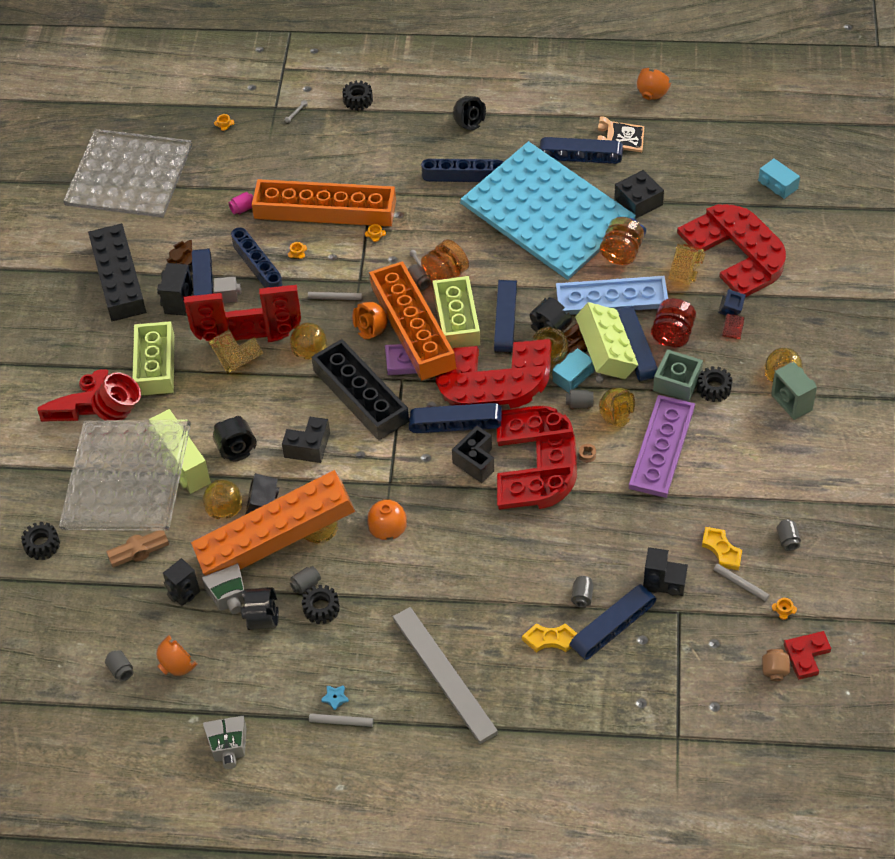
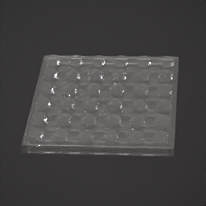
M95 129L63 200L64 205L164 218L191 150L192 141Z
M188 419L84 421L59 527L62 530L169 531L191 422Z

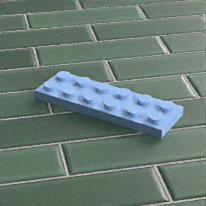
M665 276L556 283L557 301L565 307L563 311L566 314L569 312L570 315L578 314L588 302L614 308L615 310L631 306L634 307V310L669 308Z

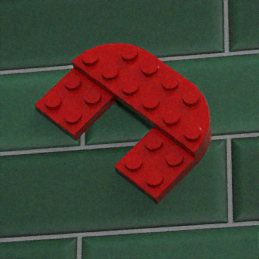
M717 204L707 208L706 214L677 228V234L697 254L731 239L749 257L721 271L719 276L731 290L745 294V298L774 283L783 272L786 250L782 241L747 208L736 205Z
M297 285L259 289L262 308L225 312L222 293L184 297L190 329L199 340L205 339L209 341V345L219 347H232L231 341L267 337L269 343L284 339L289 336V332L292 329L296 330L301 322Z
M551 340L513 342L511 369L477 371L478 346L452 348L455 353L456 369L436 376L439 391L443 399L451 404V406L496 403L499 405L509 404L511 409L526 405L533 401L532 397L538 392L542 393L548 383Z
M531 406L502 410L501 426L497 428L498 446L536 441L537 468L497 473V506L499 510L538 505L539 509L551 507L563 500L573 489L577 478L575 434L568 417L565 414L559 413L556 408Z

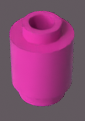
M245 192L232 198L228 202L234 215L237 213L241 214L252 209L253 195Z

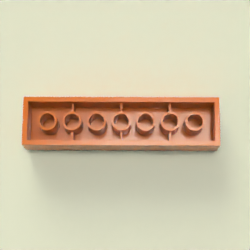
M257 179L252 200L254 219L354 225L378 224L380 226L392 227L396 193L393 186Z
M402 261L369 272L372 290L381 307L386 312L388 320L421 381L455 370V353L404 262Z
M333 470L191 543L205 576L238 564L241 570L354 513L355 509L336 471Z

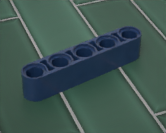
M544 137L540 140L539 149L556 161L617 164L622 161L623 144L615 140Z
M425 159L421 163L422 178L429 182H481L504 161L498 159Z
M241 227L233 229L231 237L234 249L264 288L283 286L281 274L250 234Z
M210 248L192 250L194 295L213 294Z
M498 280L494 352L513 353L517 280Z
M634 307L616 309L638 363V366L634 369L638 381L654 379L658 368Z
M496 403L414 408L410 411L409 430L413 433L467 431L473 430L476 426L482 429H496L501 426L502 407Z
M642 584L637 585L575 635L570 642V647L584 660L591 658L646 613L655 604L657 598Z

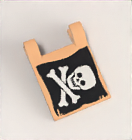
M600 117L598 130H608L607 138L599 135L597 140L619 141L623 144V150L642 153L644 126L612 122L606 117Z

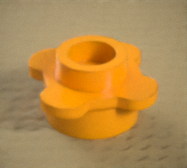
M222 114L217 117L214 125L225 131L234 125V120H230L229 115Z
M378 224L369 226L368 231L365 232V236L370 237L373 242L379 241L382 236L386 235V231L382 230V227Z
M300 242L292 243L288 257L303 259L307 246Z
M781 598L772 605V610L776 611L782 620H786L789 615L797 612V608L793 606V602L788 598Z

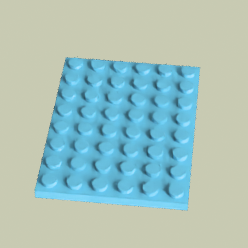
M529 141L460 200V204L567 280L622 232L621 229L626 220L629 218L635 220L636 216Z

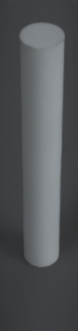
M308 292V299L362 300V293Z
M715 565V572L765 602L768 600L770 594L723 566Z
M322 714L309 715V722L373 727V718Z

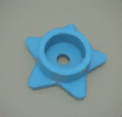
M327 686V694L321 701L328 703L333 710H336L337 707L348 702L349 699L344 695V686L338 688Z

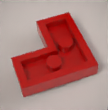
M824 631L784 640L783 644L798 680L817 676L819 669L813 657L831 652V646Z

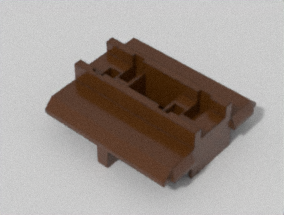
M188 240L185 243L181 241L173 245L174 249L169 252L167 262L186 264L190 269V265H192V240Z
M578 323L555 339V342L567 354L573 353L577 348L581 351H587V346Z

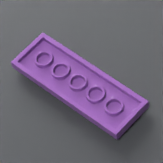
M658 395L629 482V489L667 498L695 409V403Z

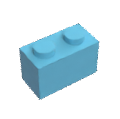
M772 159L760 168L758 181L785 199L798 189L800 176L776 159Z
M578 348L573 353H569L565 360L553 368V382L570 393V390H574L594 372L591 357Z

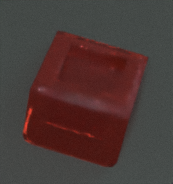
M727 314L722 336L741 339L745 318Z

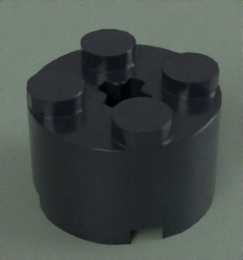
M551 297L548 299L544 298L529 314L532 322L531 328L537 333H543L551 342L558 338L572 323V317L569 312L566 314L563 311L565 307L559 301Z
M235 416L214 425L213 441L223 459L226 458L232 462L240 461L250 455L252 448L255 449L257 445L256 438L247 421L241 416Z
M273 587L243 590L242 596L245 607L241 608L242 619H246L247 630L276 628L275 626L278 625L279 608L276 607L274 601L277 600L275 589Z

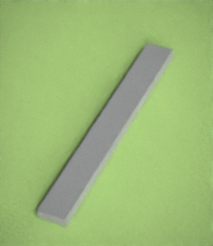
M409 607L394 615V622L478 743L482 744L498 735L496 727L412 608Z

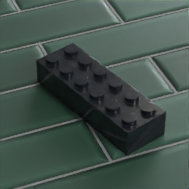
M123 223L88 231L111 322L147 313Z
M343 339L311 357L313 371L378 441L409 422L408 407Z

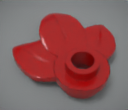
M100 369L92 374L82 376L79 382L80 389L85 392L97 391L108 376L109 371Z

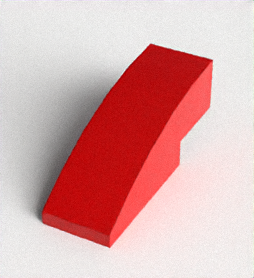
M96 391L63 396L39 406L37 411L41 422L79 421V415H97L91 405V398Z

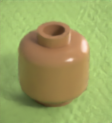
M782 649L767 650V653L762 656L763 674L770 677L771 681H782L783 677L790 674L789 655L784 653Z

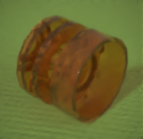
M626 217L612 219L600 244L602 256L618 265L632 263L644 238L642 226L638 222Z
M446 239L438 244L434 250L429 251L428 254L422 257L421 266L430 275V279L433 282L434 280L459 277L469 268V261L463 249L457 243Z

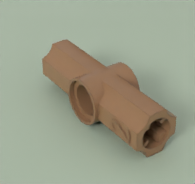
M160 529L143 537L141 535L131 536L125 544L106 552L114 568L131 560L143 561L151 552L168 546L169 542L164 530Z

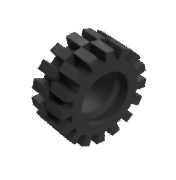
M356 80L354 83L351 81L349 85L346 84L345 88L343 87V102L347 108L350 107V110L355 108V111H358V108L364 110V107L367 109L369 105L371 106L373 95L370 84L368 85L367 82L363 84V81L357 83Z
M711 366V370L708 367L705 368V371L702 370L698 376V394L701 393L700 396L702 398L706 396L705 400L707 401L712 399V402H715V399L718 402H721L722 398L724 400L727 399L732 388L731 374L729 372L726 373V369L721 371V367L715 369L714 366ZM714 381L720 383L721 386L713 387L707 383Z
M40 522V525L33 523L34 527L32 528L29 525L27 527L28 531L24 530V536H21V542L26 554L30 558L34 557L35 560H39V557L42 560H45V556H48V558L52 557L51 553L55 554L57 552L56 549L60 547V539L54 526H50V523L47 522L45 525L43 522ZM38 538H48V540L43 544H33L34 541Z
M322 584L318 585L319 588L317 589L315 586H312V591L307 589L306 594L302 596L303 612L310 622L313 623L315 620L316 624H320V621H323V624H327V619L331 622L333 617L336 618L338 616L337 612L340 610L338 594L333 588L329 590L327 585L322 588ZM319 600H325L329 603L327 607L322 609L314 608L313 604Z

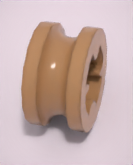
M591 444L582 445L579 449L580 460L586 463L594 461L596 458V448ZM585 451H588V453H589V451H590V452H591V455H590V456H587V454H586V456H585V455H584V452H585Z

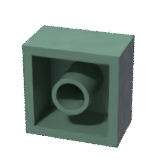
M667 349L654 376L653 391L689 402L697 386L703 360Z
M794 361L776 370L771 395L792 419L795 420L813 410L817 386L813 380L808 378L804 370L798 367Z

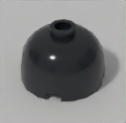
M464 96L453 107L455 122L467 130L479 128L481 125L478 124H480L481 120L484 121L486 116V105L476 96Z

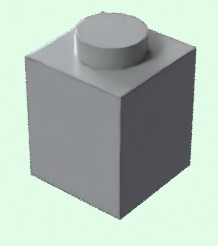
M236 277L214 278V293H222L224 303L238 302V294H241V285L237 284Z

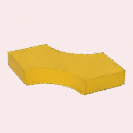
M705 527L702 547L711 550L716 555L719 565L727 569L739 571L742 550L729 543L725 530Z
M535 624L522 636V641L536 653L550 647L567 652L571 649L570 642L577 633L567 624L557 628H545Z

